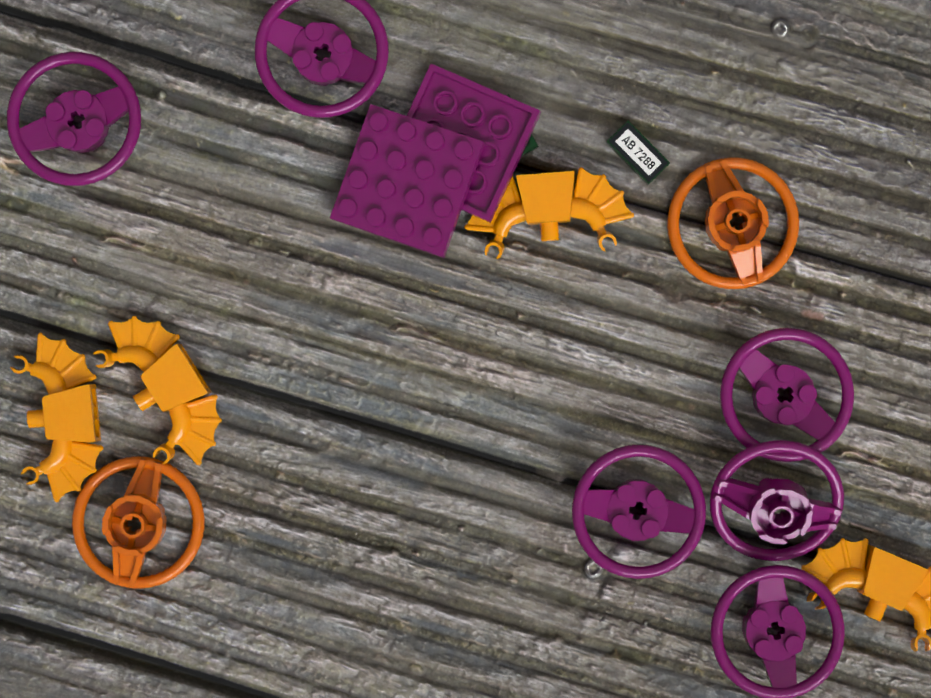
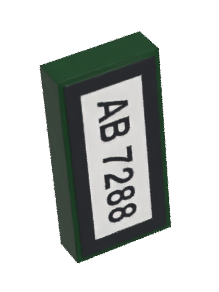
M629 121L606 141L610 148L647 185L670 164Z

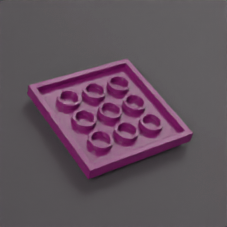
M430 64L407 116L484 141L485 145L462 211L491 223L540 117L541 111L434 64Z
M370 104L330 219L445 258L485 143L484 141Z

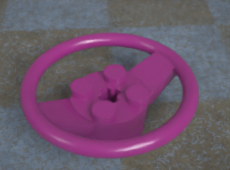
M277 0L269 8L259 25L254 49L259 76L273 98L293 112L317 118L334 117L348 113L367 101L376 91L384 77L389 55L386 30L374 8L366 0H344L357 8L369 22L376 41V60L352 48L350 38L342 29L334 24L311 22L306 27L279 19L278 17L285 9L300 0ZM267 42L291 57L301 76L312 84L328 86L339 80L364 84V86L355 95L340 103L319 106L301 102L287 94L274 79L267 60ZM324 47L328 48L327 51L331 54L330 58L324 57L322 61H318L317 50H322Z
M64 52L37 62L19 79L8 103L7 129L16 154L32 172L56 184L83 186L109 177L128 160L139 138L141 108L132 84L115 65L93 54ZM67 64L87 65L102 71L118 85V87L96 95H91L85 90L64 92L46 107V116L20 128V108L27 90L39 76L55 67ZM129 112V127L122 147L108 163L96 170L80 174L62 173L48 168L31 154L32 152L60 147L77 153L94 151L105 142L104 139L108 135L109 127ZM77 115L85 117V120L81 122L82 127L80 129L72 125Z
M778 328L765 331L745 342L728 362L721 381V408L730 431L744 447L748 448L760 442L745 431L734 410L732 390L738 370L741 371L753 388V406L759 415L769 422L787 426L793 425L817 440L808 446L820 453L829 448L845 430L854 404L853 380L843 357L822 337L796 328ZM794 340L809 344L821 351L835 367L841 383L842 401L836 421L834 422L815 401L817 391L814 388L813 381L806 372L788 364L776 365L756 349L775 341ZM779 388L789 389L790 393L788 395L790 397L788 400H781L779 402L777 399ZM770 453L761 456L779 462H795L806 459L791 453Z
M785 440L762 442L736 454L718 473L710 494L711 518L722 539L739 553L764 561L789 560L807 554L817 548L836 529L844 506L843 484L834 465L814 448L802 443ZM770 453L796 454L810 460L823 471L831 487L832 503L809 499L804 487L789 479L764 478L757 486L730 477L742 465L758 456ZM722 504L751 520L758 536L772 544H787V540L793 539L799 534L803 536L806 532H817L807 540L791 547L782 549L759 548L744 542L730 530L723 516ZM785 509V511L780 510V514H775V511Z
M628 445L616 448L602 455L582 475L573 497V527L583 550L603 569L626 578H652L675 569L694 551L705 526V497L697 477L689 466L676 455L655 446ZM630 457H648L669 465L683 478L690 490L694 509L666 499L664 493L655 485L641 479H629L619 484L615 489L589 488L601 471L614 462ZM636 502H641L644 513L634 518L633 513L629 512L630 506L635 507ZM584 515L610 522L616 532L632 541H645L649 538H655L659 532L689 533L681 548L668 559L650 566H628L610 559L597 548L587 531Z
M773 565L760 567L736 579L720 597L711 622V643L719 666L735 685L761 698H795L812 691L832 673L840 659L844 645L845 627L843 615L832 592L812 574L790 566ZM783 578L801 582L817 593L826 605L832 622V642L825 661L813 675L798 684L795 654H798L803 649L806 625L798 609L788 602ZM755 582L754 606L749 609L747 615L743 618L742 633L745 642L761 657L771 687L755 683L741 674L729 659L723 641V624L730 604L743 589ZM776 622L781 627L775 636L767 632V628H772L771 623Z

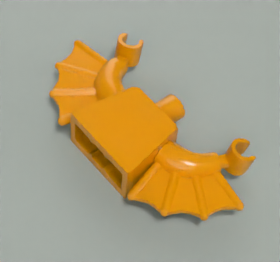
M580 167L578 169L575 190L574 171L516 175L518 188L512 175L491 223L472 215L464 228L470 231L491 232L495 234L494 239L486 245L484 252L487 256L490 246H496L499 249L496 259H499L505 249L502 243L503 238H507L512 226L527 221L528 225L540 224L541 241L559 240L558 223L570 222L571 218L585 220L593 232H597V243L601 250L606 251L602 245L604 238H612L615 246L617 241L611 232L606 231L604 226L633 218L634 213L625 205L624 191L614 189L607 181L606 175H593L585 171L583 167Z
M132 316L131 319L122 323L109 321L108 325L118 350L117 352L109 349L95 351L94 355L104 354L106 358L104 364L95 366L98 368L111 367L115 361H119V363H134L144 372L140 377L147 387L133 396L138 407L144 411L157 403L161 411H169L172 428L167 436L168 441L154 450L153 458L159 454L160 450H163L167 454V459L163 462V464H166L175 455L174 446L179 445L196 465H201L204 453L210 447L216 445L214 433L222 419L219 417L216 409L218 396L211 395L201 398L212 391L183 345L175 344L180 336L165 330L160 321L146 323L137 319L136 316Z
M38 333L36 362L33 364L29 363L25 356L17 354L14 357L22 359L25 362V366L22 369H16L11 366L10 368L18 374L25 371L30 372L31 376L43 381L48 395L42 397L43 409L28 410L27 424L29 428L45 427L46 439L53 440L49 456L39 462V466L35 468L32 466L25 467L21 475L29 470L36 473V478L28 482L27 485L37 483L41 474L47 475L53 499L55 502H59L66 493L81 491V485L85 478L97 471L96 460L103 450V446L90 444L91 442L101 441L96 384L82 385L95 380L96 375L88 369L85 355L70 349L66 339L51 340L44 336L43 333Z
M841 538L838 543L830 548H818L815 558L806 565L801 566L802 570L812 574L824 583L833 595L847 587L855 588L857 592L869 597L870 600L864 615L881 622L887 605L900 611L905 609L912 615L914 629L917 630V636L911 640V649L914 652L918 651L919 639L925 642V651L931 649V638L926 635V630L931 629V566L926 569L868 544L867 538L856 542ZM811 592L807 596V602L813 601L817 597V593ZM821 598V602L815 610L826 608Z

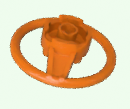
M721 158L696 168L678 186L669 206L667 217L668 236L677 259L690 274L700 281L723 289L749 288L770 279L790 258L796 246L799 233L798 208L787 184L767 166L746 158ZM731 169L752 172L765 179L778 192L785 206L787 232L784 243L777 256L764 268L762 266L761 239L765 236L769 225L768 211L759 198L757 199L752 194L746 193ZM703 178H706L712 203L706 210V233L719 250L728 252L737 277H724L705 270L691 258L682 242L679 228L681 208L690 190ZM732 214H736L737 218L740 216L743 218L744 223L739 225L740 230H736L735 226L731 227L729 221L732 220Z
M145 456L118 459L97 470L86 481L79 492L72 515V530L75 544L86 564L106 581L132 589L159 586L181 574L196 556L201 546L205 526L202 502L190 480L169 463L163 464L164 461ZM136 468L124 496L112 503L106 509L102 518L103 535L106 536L107 542L112 546V570L96 557L89 546L84 527L85 510L91 495L105 479L120 471ZM164 474L181 488L188 499L193 519L192 533L185 551L173 565L159 573L139 577L146 553L154 549L162 541L166 532L167 518L165 509L162 504L158 503L161 477ZM136 517L141 522V528L133 532L131 531L132 526H128V520Z

